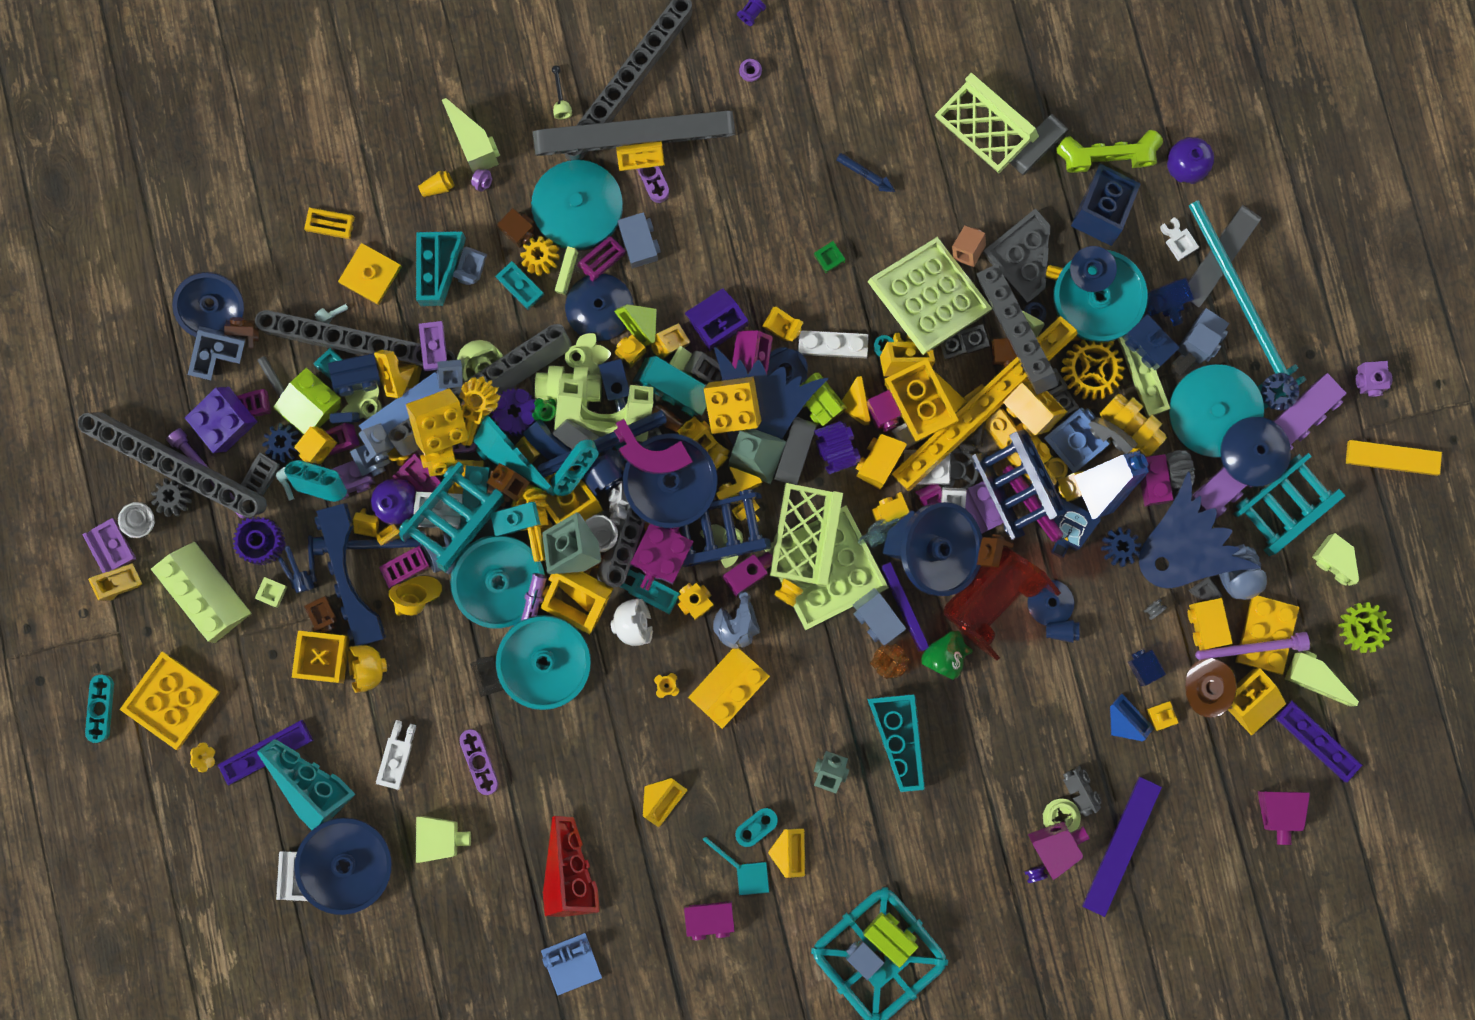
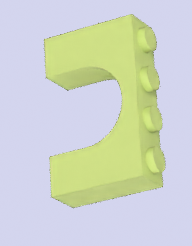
M559 378L554 431L568 419L601 437L614 432L617 429L615 424L622 419H625L627 425L651 415L653 387L630 385L628 401L622 410L613 414H598L588 410L582 403L583 380ZM648 432L636 436L635 439L642 442L646 441Z

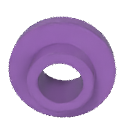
M747 59L741 63L739 73L745 81L753 82L760 78L762 67L757 60ZM749 68H753L755 72L753 74H748L746 70Z
M487 169L476 170L472 177V186L480 192L488 189L492 182L491 173Z

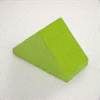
M627 304L614 311L630 333L644 346L655 342L656 309Z

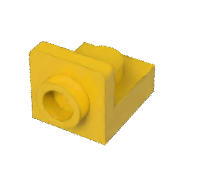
M678 323L655 335V342L650 345L656 356L666 360L680 346L685 348L691 342Z

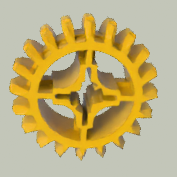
M1081 340L1080 346L1074 344L1072 346L1073 351L1068 350L1066 352L1068 358H1064L1062 363L1067 366L1063 367L1061 372L1068 373L1063 379L1064 381L1070 380L1071 383L1068 385V389H1071L1073 386L1076 388L1073 393L1075 396L1083 392L1082 399L1084 400L1088 397V394H1090L1091 401L1096 400L1097 395L1100 399H1104L1105 393L1111 395L1113 394L1112 388L1117 389L1120 386L1117 381L1123 379L1119 372H1123L1124 367L1117 364L1121 363L1123 358H1115L1118 350L1111 352L1109 349L1112 347V344L1103 347L1104 342H1099L1098 345H1095V341H1089L1087 344L1085 340ZM1085 353H1096L1101 355L1102 358L1096 360ZM1077 358L1081 360L1080 364L1083 368L1079 376H1077L1075 371ZM1107 363L1110 368L1108 381L1104 378L1105 374L1103 373V366ZM1098 364H1101L1095 373L1085 375L1090 367H1096ZM1090 379L1100 386H1088L1083 381Z

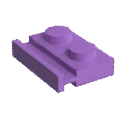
M984 481L966 490L965 509L976 520L981 534L1004 523Z
M114 518L93 528L88 533L82 534L102 573L123 567L136 560Z

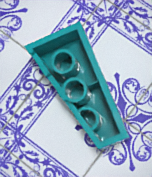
M916 695L867 699L900 792L925 790Z

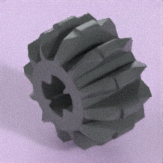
M1186 450L1168 453L1166 460L1171 489L1180 490L1188 471H1190L1193 485L1195 469L1191 455Z
M167 478L163 479V485L155 484L159 490L158 492H151V495L157 497L151 503L158 506L156 509L158 513L164 512L165 516L170 517L172 513L175 516H180V509L183 511L188 510L185 503H192V499L186 496L192 492L190 489H185V485L173 479L170 482ZM171 493L173 494V497L175 498L173 501H170L171 498L169 497V495H170Z

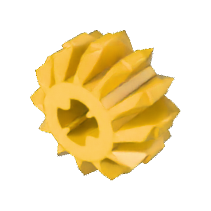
M539 236L537 242L530 238L531 245L523 244L527 251L520 253V256L524 258L522 265L528 267L527 271L531 274L536 272L538 276H541L543 270L545 273L550 274L549 268L551 266L557 268L554 261L560 259V256L556 254L558 247L553 245L551 239L544 240L542 236Z

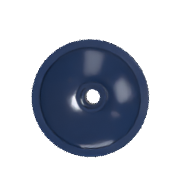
M200 272L187 277L177 287L173 297V313L178 324L194 337L197 336L199 326L224 332L226 320H230L232 317H243L244 301L240 290L230 279L218 273ZM206 299H212L214 304H207Z
M601 274L596 280L592 281L588 275L577 281L570 289L566 298L565 312L570 326L578 335L594 333L596 334V341L602 342L618 337L627 329L614 311L619 307L627 304L634 305L629 289L618 278L608 274ZM596 301L603 302V305L599 308L594 306Z
M1248 417L1236 422L1227 430L1221 442L1220 454L1224 468L1233 479L1244 485L1257 487L1268 485L1284 474L1290 462L1291 446L1286 433L1278 424L1263 417ZM1258 446L1263 447L1264 452L1262 454L1258 453Z

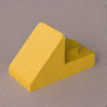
M380 350L375 352L374 355L386 396L393 398L402 397L415 368L412 366L398 367L399 362L394 351Z
M729 467L736 484L732 485L730 482L720 486L716 497L718 500L739 496L740 491L754 489L762 485V481L757 476Z
M133 563L88 579L97 599L102 601L114 600L118 594L133 590L142 585Z

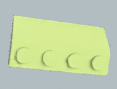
M192 542L170 553L151 568L156 577L208 642L216 643L252 614L196 542Z

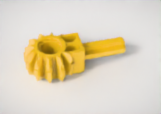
M484 376L478 379L472 377L461 388L462 391L459 397L463 399L461 404L463 406L462 414L466 418L465 426L469 440L461 442L463 446L472 445L478 424L483 421L485 416L498 407L497 402L501 396L496 394L499 387H493L491 385L492 380L486 382Z
M528 485L518 502L513 500L510 506L515 507L529 502H536L541 525L524 530H528L534 561L541 562L546 560L540 528L549 525L545 510L546 506H548L545 502L547 495L542 494L541 488Z

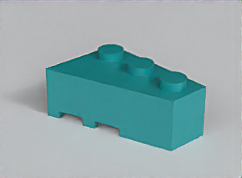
M416 232V301L420 306H444L453 279V272L456 270L466 241L463 232Z
M657 356L645 358L632 381L640 386L653 387V394L655 393L662 397V400L674 406L675 404L681 407V411L691 417L702 415L707 407L704 387L706 385Z

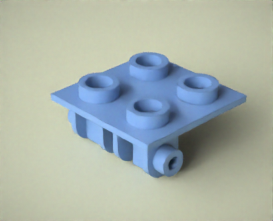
M586 933L541 950L544 966L548 969L557 996L602 978Z

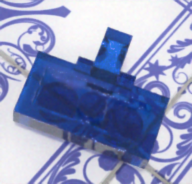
M1184 277L1148 292L1146 307L1150 317L1163 312L1164 317L1170 316L1174 326L1183 323L1182 321L1184 320L1180 313L1181 310H1184L1183 304L1195 298L1187 278Z

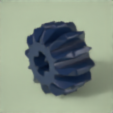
M279 423L278 430L271 426L270 431L272 434L265 433L264 437L268 441L262 443L263 447L268 448L265 454L267 456L272 455V460L275 462L280 459L282 463H286L287 457L295 460L296 458L293 453L294 451L299 452L294 447L300 440L297 439L300 432L297 430L293 431V426L291 425L285 428L282 423ZM281 439H284V440H285L284 444H285L286 446L283 447V448L280 446V445H281V442H280Z
M1118 527L1116 533L1113 530L1108 532L1110 538L1104 537L1102 539L1108 546L1101 547V551H1108L1109 554L1105 555L1104 559L1107 560L1112 557L1111 565H1116L1119 560L1120 567H1125L1126 561L1129 564H1133V557L1140 556V553L1135 549L1140 548L1141 543H1134V540L1138 539V535L1130 537L1131 529H1127L1123 534V529ZM1124 543L1125 548H1123V550L1118 551L1117 546H1119V544Z

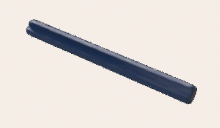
M660 410L628 426L634 437L667 423V417ZM615 432L593 440L598 454L621 444ZM572 450L538 465V472L543 478L556 473Z

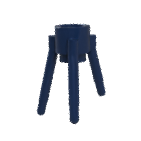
M309 535L310 575L307 574V571L299 572L289 546H285V550L294 575H292L283 558H278L296 594L315 588L313 582H317L313 537Z

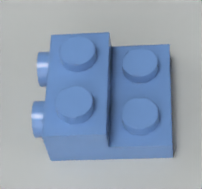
M1082 407L1079 408L1044 438L1073 473L1078 471L1111 443L1109 438L1103 442L1091 433L1089 423L1096 416L1088 408L1086 410Z

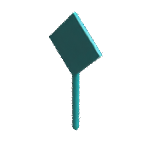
M707 837L703 838L705 843L737 868L739 895L769 892L766 862L739 865Z

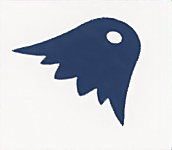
M714 347L722 381L754 376L761 423L758 428L753 429L783 439L789 426L806 402L828 380V378H822L800 386L802 377L799 376L786 384L785 367L777 369L767 378L766 371L760 360L754 363L749 374H747L741 360H738L735 369L726 356ZM740 430L727 432L733 446Z
M1188 471L1169 510L1143 544L1139 556V566L1144 577L1153 585L1161 588H1176L1226 572L1261 568L1251 561L1232 556L1240 548L1223 546L1230 537L1232 530L1228 528H1212L1216 519V508L1198 513L1201 506V496L1191 501L1192 481L1190 471ZM1159 557H1164L1169 562V567L1165 571H1160L1155 566V561Z

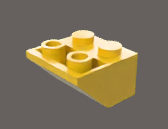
M1261 668L1252 669L1237 683L1236 696L1228 711L1250 735H1253L1286 703L1274 682Z

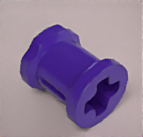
M748 0L749 2L743 10L737 13L739 19L748 26H753L754 20L759 13L766 9L765 4L761 0Z

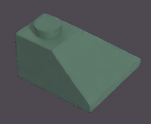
M756 429L740 430L732 450L728 468H736L759 477L763 482L771 484L787 441Z
M576 512L542 532L547 573L584 572L601 562L599 541L579 513Z

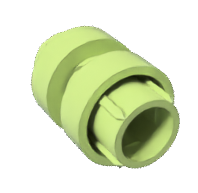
M549 366L548 373H536L535 399H554L557 404L559 378L583 380L582 403L587 409L589 402H601L602 376L590 374L589 367H575L573 374L565 373L564 366Z

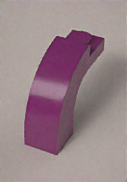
M625 419L615 424L617 429L614 432L620 443L623 441L626 443L625 446L619 448L620 453L630 464L642 471L653 474H667L678 471L693 462L681 441L666 450L651 451L642 447L637 442Z

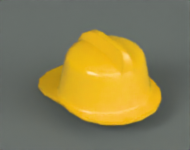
M418 576L391 587L389 597L394 602L395 613L398 616L403 614L413 616L421 613L426 603L440 596L442 585L434 577Z

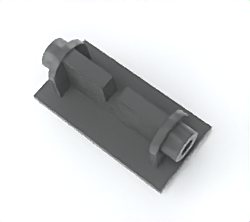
M1079 765L1073 770L1074 774L1071 770L1064 773L1063 781L1070 794L1077 791L1080 793L1079 796L1073 798L1080 814L1083 813L1084 817L1089 816L1093 813L1091 809H1093L1094 813H1097L1101 809V799L1096 791L1093 792L1090 787V778L1087 772L1082 770Z

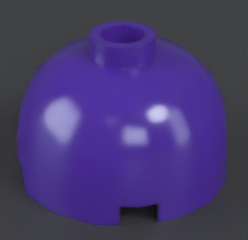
M1186 137L1178 141L1169 151L1167 168L1171 176L1179 182L1198 183L1211 172L1214 164V152L1205 140L1197 137Z
M400 478L388 479L377 485L371 496V508L375 516L382 522L391 525L402 524L405 520H410L414 515L415 487L407 480Z

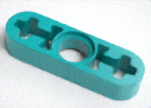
M580 441L551 480L556 495L565 496L570 494L598 457V450L594 441ZM572 466H580L577 470H569Z
M107 675L94 676L89 685L85 736L92 743H102L110 735L114 681ZM102 679L104 683H107V687L102 689V695L106 696V699L95 698V695H101V688L97 687V683H101ZM98 702L104 703L106 707L104 714L100 716L94 712V706ZM93 718L104 719V723L99 722L98 727V722H93ZM97 727L103 731L102 735H98V738L92 733Z

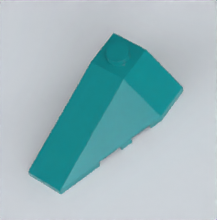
M488 415L485 416L473 439V442L478 446L475 451L484 461L488 458L496 466L500 463L528 480L531 485L555 496L556 494L551 485L529 463L526 457L514 446Z
M276 739L257 752L298 817L311 830L323 822L331 820L355 796V793L338 776L333 773L330 776L320 770L318 764L314 762L310 764L300 758L298 752Z

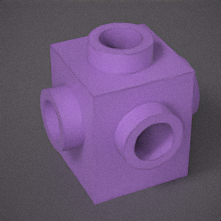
M1387 361L1365 362L1357 367L1356 386L1360 388V394L1368 393V397L1382 396L1384 391L1390 389L1392 374L1388 371Z

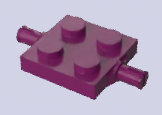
M649 524L630 563L646 574L640 585L641 588L644 589L645 587V590L649 591L654 579H662L671 584L674 583L693 544L692 540L683 537L678 532L680 527L663 528Z

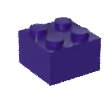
M216 387L185 417L212 453L227 452L257 423V420L230 387Z

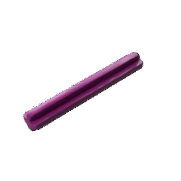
M1009 465L1002 472L1005 474L1015 467ZM1022 476L1009 482L1016 493L1029 487ZM1036 495L1023 501L1030 512L1042 507ZM1045 515L1037 520L1051 541L1057 542L1063 537V532L1053 519L1050 520Z

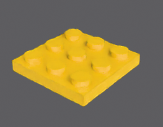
M161 652L119 710L172 748L179 750L220 694V691L167 653Z

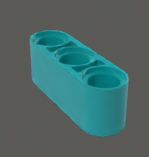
M300 460L290 462L284 469L286 476L296 491L332 502L343 499L347 494L343 481L338 472Z

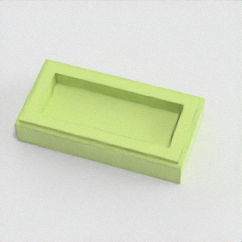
M567 246L555 291L559 294L566 295L578 257V251L575 248Z

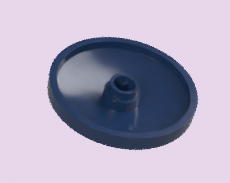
M661 434L651 437L640 444L651 451H663L681 441L693 462L678 471L667 474H653L636 468L628 461L625 465L623 489L627 502L641 519L654 526L678 528L696 521L707 511L715 497L717 472L713 460L698 442L689 437L679 434Z
M948 502L928 504L911 517L902 536L901 559L908 578L919 590L935 596H950L961 592L974 580L980 569V565H977L982 541V534L976 520L965 508Z
M353 818L331 819L311 830L300 844L294 865L296 882L306 900L316 908L336 915L356 913L372 905L384 892L391 874V855L382 835L368 823Z

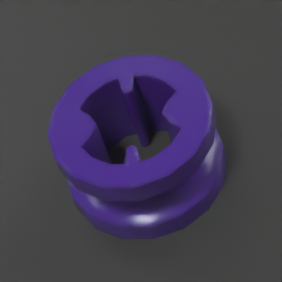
M1045 865L1024 871L1025 875L1029 876L1027 882L1033 883L1048 878V874L1044 873Z

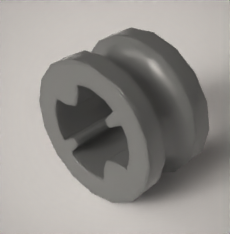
M1160 598L1143 610L1144 613H1149L1150 620L1157 617L1167 608L1166 605L1161 604L1162 600Z

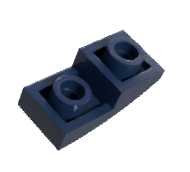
M541 419L523 433L529 443L547 460L571 451L570 447L552 434Z

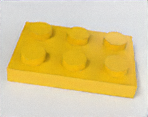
M1258 595L1252 598L1240 645L1290 639L1293 635L1299 607ZM1289 648L1237 655L1235 662L1282 675Z

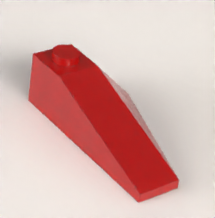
M552 817L543 887L545 916L566 917L600 912L598 888L596 882L591 880L588 871L590 867L589 862L584 860L581 851L582 841L574 817Z

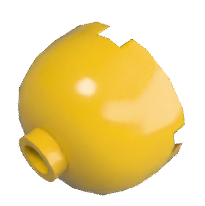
M367 645L349 646V674L356 680V682L351 683L354 692L360 693L374 689L381 682L383 672H387L385 658H380L379 652L373 647Z

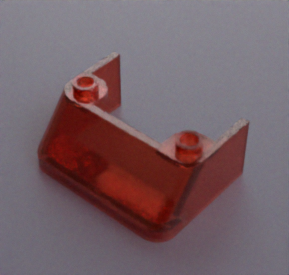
M1003 548L999 568L982 566L974 580L945 605L944 615L978 648L998 661L1000 657L990 646L995 639V631L990 625L1020 594L1025 597H1033L1044 587L1057 596L1061 592L1042 569L1009 548Z

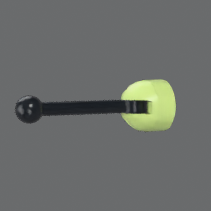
M554 65L552 72L555 74L559 100L553 108L554 118L567 119L572 116L570 104L563 100L559 77L561 69L558 65Z

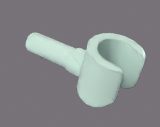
M345 304L329 313L322 308L315 314L317 321L329 324L333 317L344 312L348 307Z
M285 467L277 471L276 477L284 487L290 501L294 499V496L287 482L288 477L284 472Z

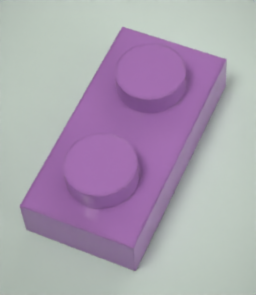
M443 322L419 324L424 370H438L437 362L447 361Z

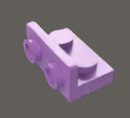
M354 460L331 469L338 472L347 489L346 496L341 500L348 498V494L356 490L357 493L364 492L371 488L370 485L375 483L371 473L362 477Z

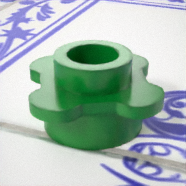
M536 399L534 402L536 406L535 411L532 413L533 419L552 420L556 414V401L554 399Z

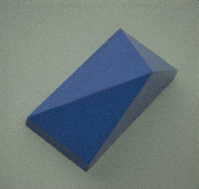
M1120 694L1110 706L1111 735L1144 741L1154 729L1123 694Z

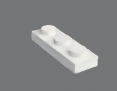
M801 331L798 352L802 355L867 358L868 334Z

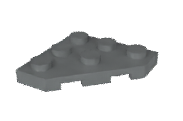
M1036 208L982 252L992 265L998 264L1007 283L1026 305L1042 293L1046 286L1045 278L1050 225Z

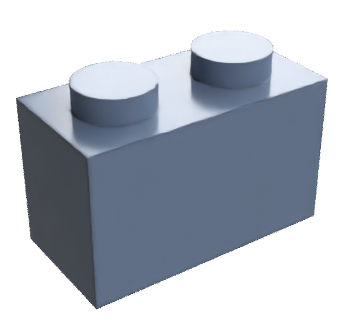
M643 212L617 220L631 267L636 268L658 261L657 253H661L657 239L652 240L650 232L654 231L651 219H646Z
M875 588L852 604L856 609V612L853 614L861 624L866 623L870 629L867 633L874 642L879 640L885 646L906 629Z

